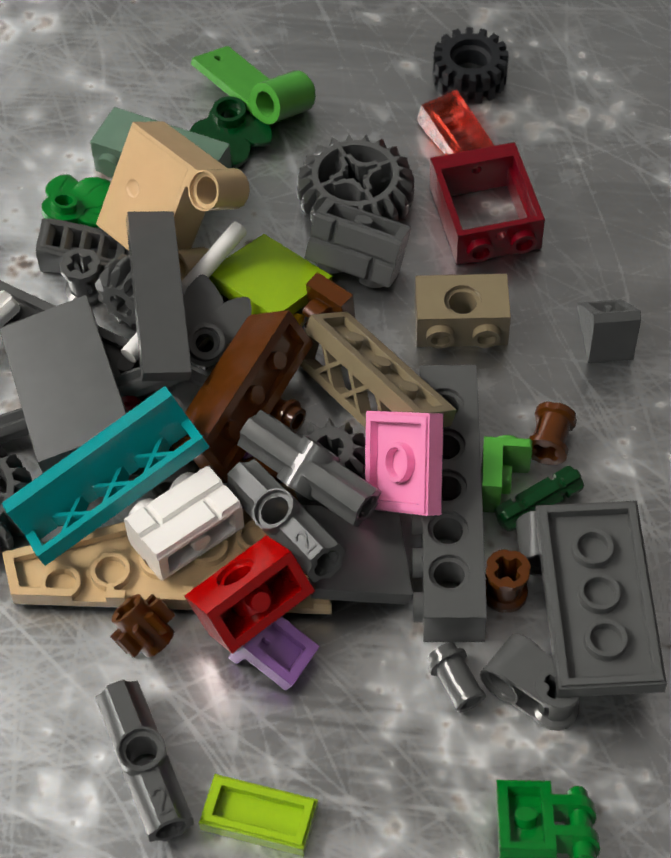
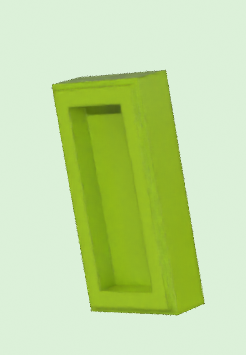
M215 774L199 820V827L201 831L304 857L319 807L318 799Z

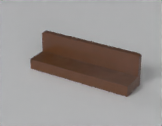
M289 310L248 316L185 411L187 417L210 446V448L193 460L200 469L209 466L222 480V483H227V473L241 461L246 453L244 449L237 445L242 427L249 418L256 415L260 410L267 414L271 413L314 344ZM186 434L171 445L168 451L176 450L191 438Z

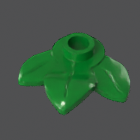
M69 174L54 177L45 187L46 199L42 202L41 214L45 219H57L90 227H99L96 225L111 181L99 177H87L78 182Z

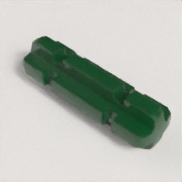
M566 466L553 474V480L547 477L517 494L515 502L510 498L498 505L494 510L497 522L508 532L516 529L517 519L525 513L535 511L536 506L558 505L564 501V495L570 498L582 491L584 483L580 472L571 466Z

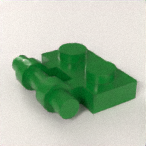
M496 780L499 858H557V854H568L570 858H597L599 856V836L595 829L592 828L596 822L595 805L588 797V792L585 788L573 786L567 791V794H552L551 781ZM555 822H564L566 825H555Z

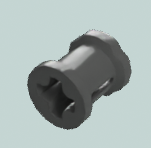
M75 248L64 254L60 263V270L62 276L68 281L65 292L69 301L86 295L91 306L100 302L98 299L100 293L97 291L95 283L100 277L98 272L101 268V261L95 251ZM75 261H77L79 270H75ZM87 285H91V294H89Z

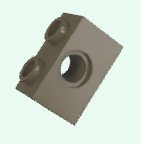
M507 274L415 276L416 347L443 349L454 346L489 348L508 345L511 313Z

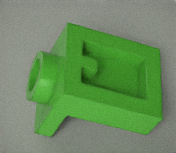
M512 435L484 436L481 462L483 512L494 513L495 508L500 505L501 494H511L512 473H528L530 471L533 445L531 439L517 438Z

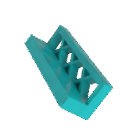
M164 386L1 504L8 516L24 533L36 556L46 566L210 448V446L187 417L167 387ZM186 434L191 438L176 450L168 451L171 445ZM139 468H145L140 476L133 481H128L132 473ZM99 497H104L101 504L87 511L89 504ZM63 526L58 535L47 543H43V537L57 527Z

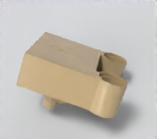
M132 122L96 225L129 250L126 226L127 212L174 211L182 281L209 250L205 247L192 248L205 212L239 209L244 206L249 197V182L241 170L226 168L166 122Z

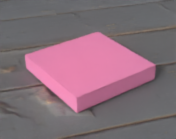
M367 411L365 481L382 491L375 510L425 516L441 515L442 413Z

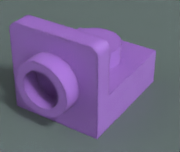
M280 617L234 653L230 654L228 658L235 664L246 659L281 688L287 690L294 685L320 646L284 617Z

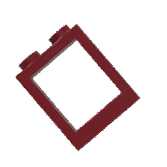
M515 142L430 158L429 188L456 265L482 262L490 258L511 254H524L532 250L542 249L545 218ZM507 186L519 217L518 220L462 229L451 196Z

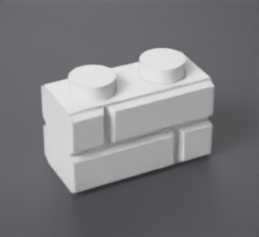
M205 466L196 473H183L174 480L170 490L154 500L146 498L139 501L130 510L129 516L124 518L130 544L141 558L146 560L151 570L162 581L244 527L243 510L240 501L227 486L223 485L222 480L209 466Z

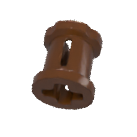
M543 402L536 407L534 415L537 424L534 434L528 438L533 441L531 459L545 465H559L567 459L569 449L566 441L569 431H572L576 426V413L563 403Z
M501 549L494 552L487 560L485 572L486 603L494 611L512 613L519 610L527 600V583L529 581L531 565L527 557L521 552Z

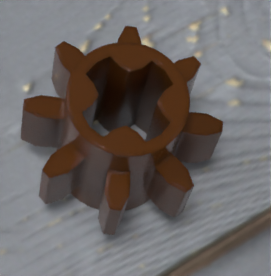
M140 594L133 595L125 600L114 612L111 621L118 629L111 635V638L132 658H135L140 651L146 657L155 656L169 644L174 636V630L168 622L175 617V613L160 598L157 599L153 594L146 600Z

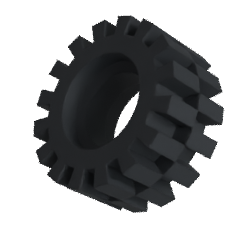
M466 27L465 34H461L459 29L452 30V38L445 34L441 37V43L437 42L435 45V52L433 54L434 86L438 85V92L441 95L448 92L447 99L453 102L457 96L461 97L460 104L468 105V99H474L475 104H481L483 96L488 101L494 99L495 92L500 94L507 81L509 53L506 51L507 45L504 41L499 42V36L495 33L487 37V30L480 28L478 34L473 33V27ZM464 63H475L481 65L482 67L468 69L463 68L459 65Z

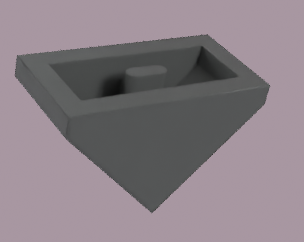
M622 299L577 303L587 362L633 360L641 324V310Z

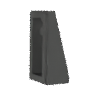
M42 219L36 244V256L40 272L61 273L60 263L64 254L72 250V247L98 249L97 254L101 261L99 275L112 260L107 258L109 249H116L115 258L121 253L129 255V250L102 229L63 220ZM77 261L74 262L75 270H79Z

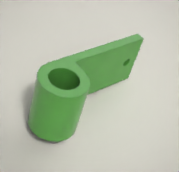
M229 46L192 57L191 65L229 96L241 99L246 105V110L265 124H274L306 112L315 103V86L311 79L301 71H291L269 79Z

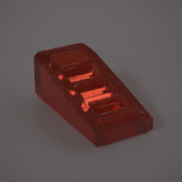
M458 90L421 105L416 120L445 155L494 146ZM448 117H450L453 120L446 124L443 122V120ZM457 128H460L462 130V132L457 133L453 136L450 133V131L455 130ZM468 138L471 140L472 143L461 148L458 145L459 142Z

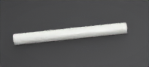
M234 221L182 280L183 296L187 287L199 275L204 274L209 278L245 237L247 230L242 224ZM137 332L121 350L122 355L133 363L140 358Z

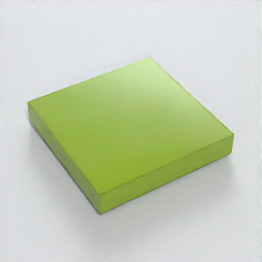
M262 234L227 257L209 279L219 293L229 300L248 297L251 302L252 315L289 310L293 315L308 304L306 283L317 272L331 281L333 276L266 234Z

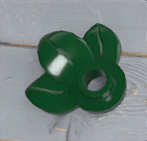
M233 96L218 99L213 104L209 117L197 121L190 129L191 132L230 144L232 168H238L247 162L251 146L270 145L272 141V132L269 124H265L246 110L245 103Z

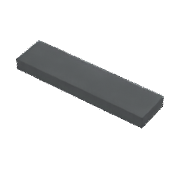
M174 211L127 212L126 226L142 382L190 380L192 370Z

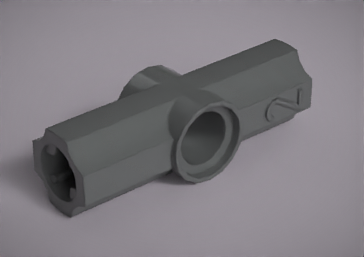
M262 410L249 418L242 427L237 445L277 472L276 477L299 494L312 501L316 499L326 506L328 510L356 527H359L374 512L382 491L340 464L341 459L325 447L305 435L299 436L288 426Z
M252 459L249 462H239L227 473L228 481L226 486L238 498L242 508L263 532L292 552L309 579L314 583L320 579H330L342 567L345 549L257 460Z
M123 679L107 685L102 693L95 696L96 703L150 842H166L181 836L186 829L194 825V820L167 755L164 739L157 730L138 680L131 682ZM142 754H153L156 756L147 765L139 766L132 763L136 757Z

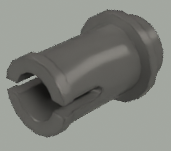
M449 642L437 647L429 654L428 660L431 664L428 669L432 676L439 677L452 699L456 711L459 713L466 712L479 705L485 699L486 694L478 685L465 662L467 657L465 650L457 648L455 643Z

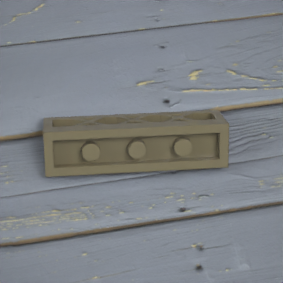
M349 312L310 315L305 332L314 344L300 366L365 429L366 413L371 411L367 393L369 391L375 395L378 411L442 413L443 427L452 425L457 409ZM319 344L322 346L325 366L315 359ZM343 366L348 370L352 388L350 391L344 384L341 370Z

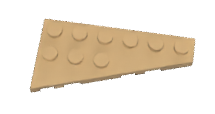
M280 483L298 501L295 490L285 483ZM242 508L244 527L163 581L156 576L146 560H143L130 544L125 522L96 529L46 566L36 556L31 545L2 552L14 604L119 607L133 595L140 594L146 600L153 594L157 599L160 598L170 609L193 610L184 595L267 534L255 524L254 520ZM309 595L287 613L332 614L331 602L326 599H311V595Z

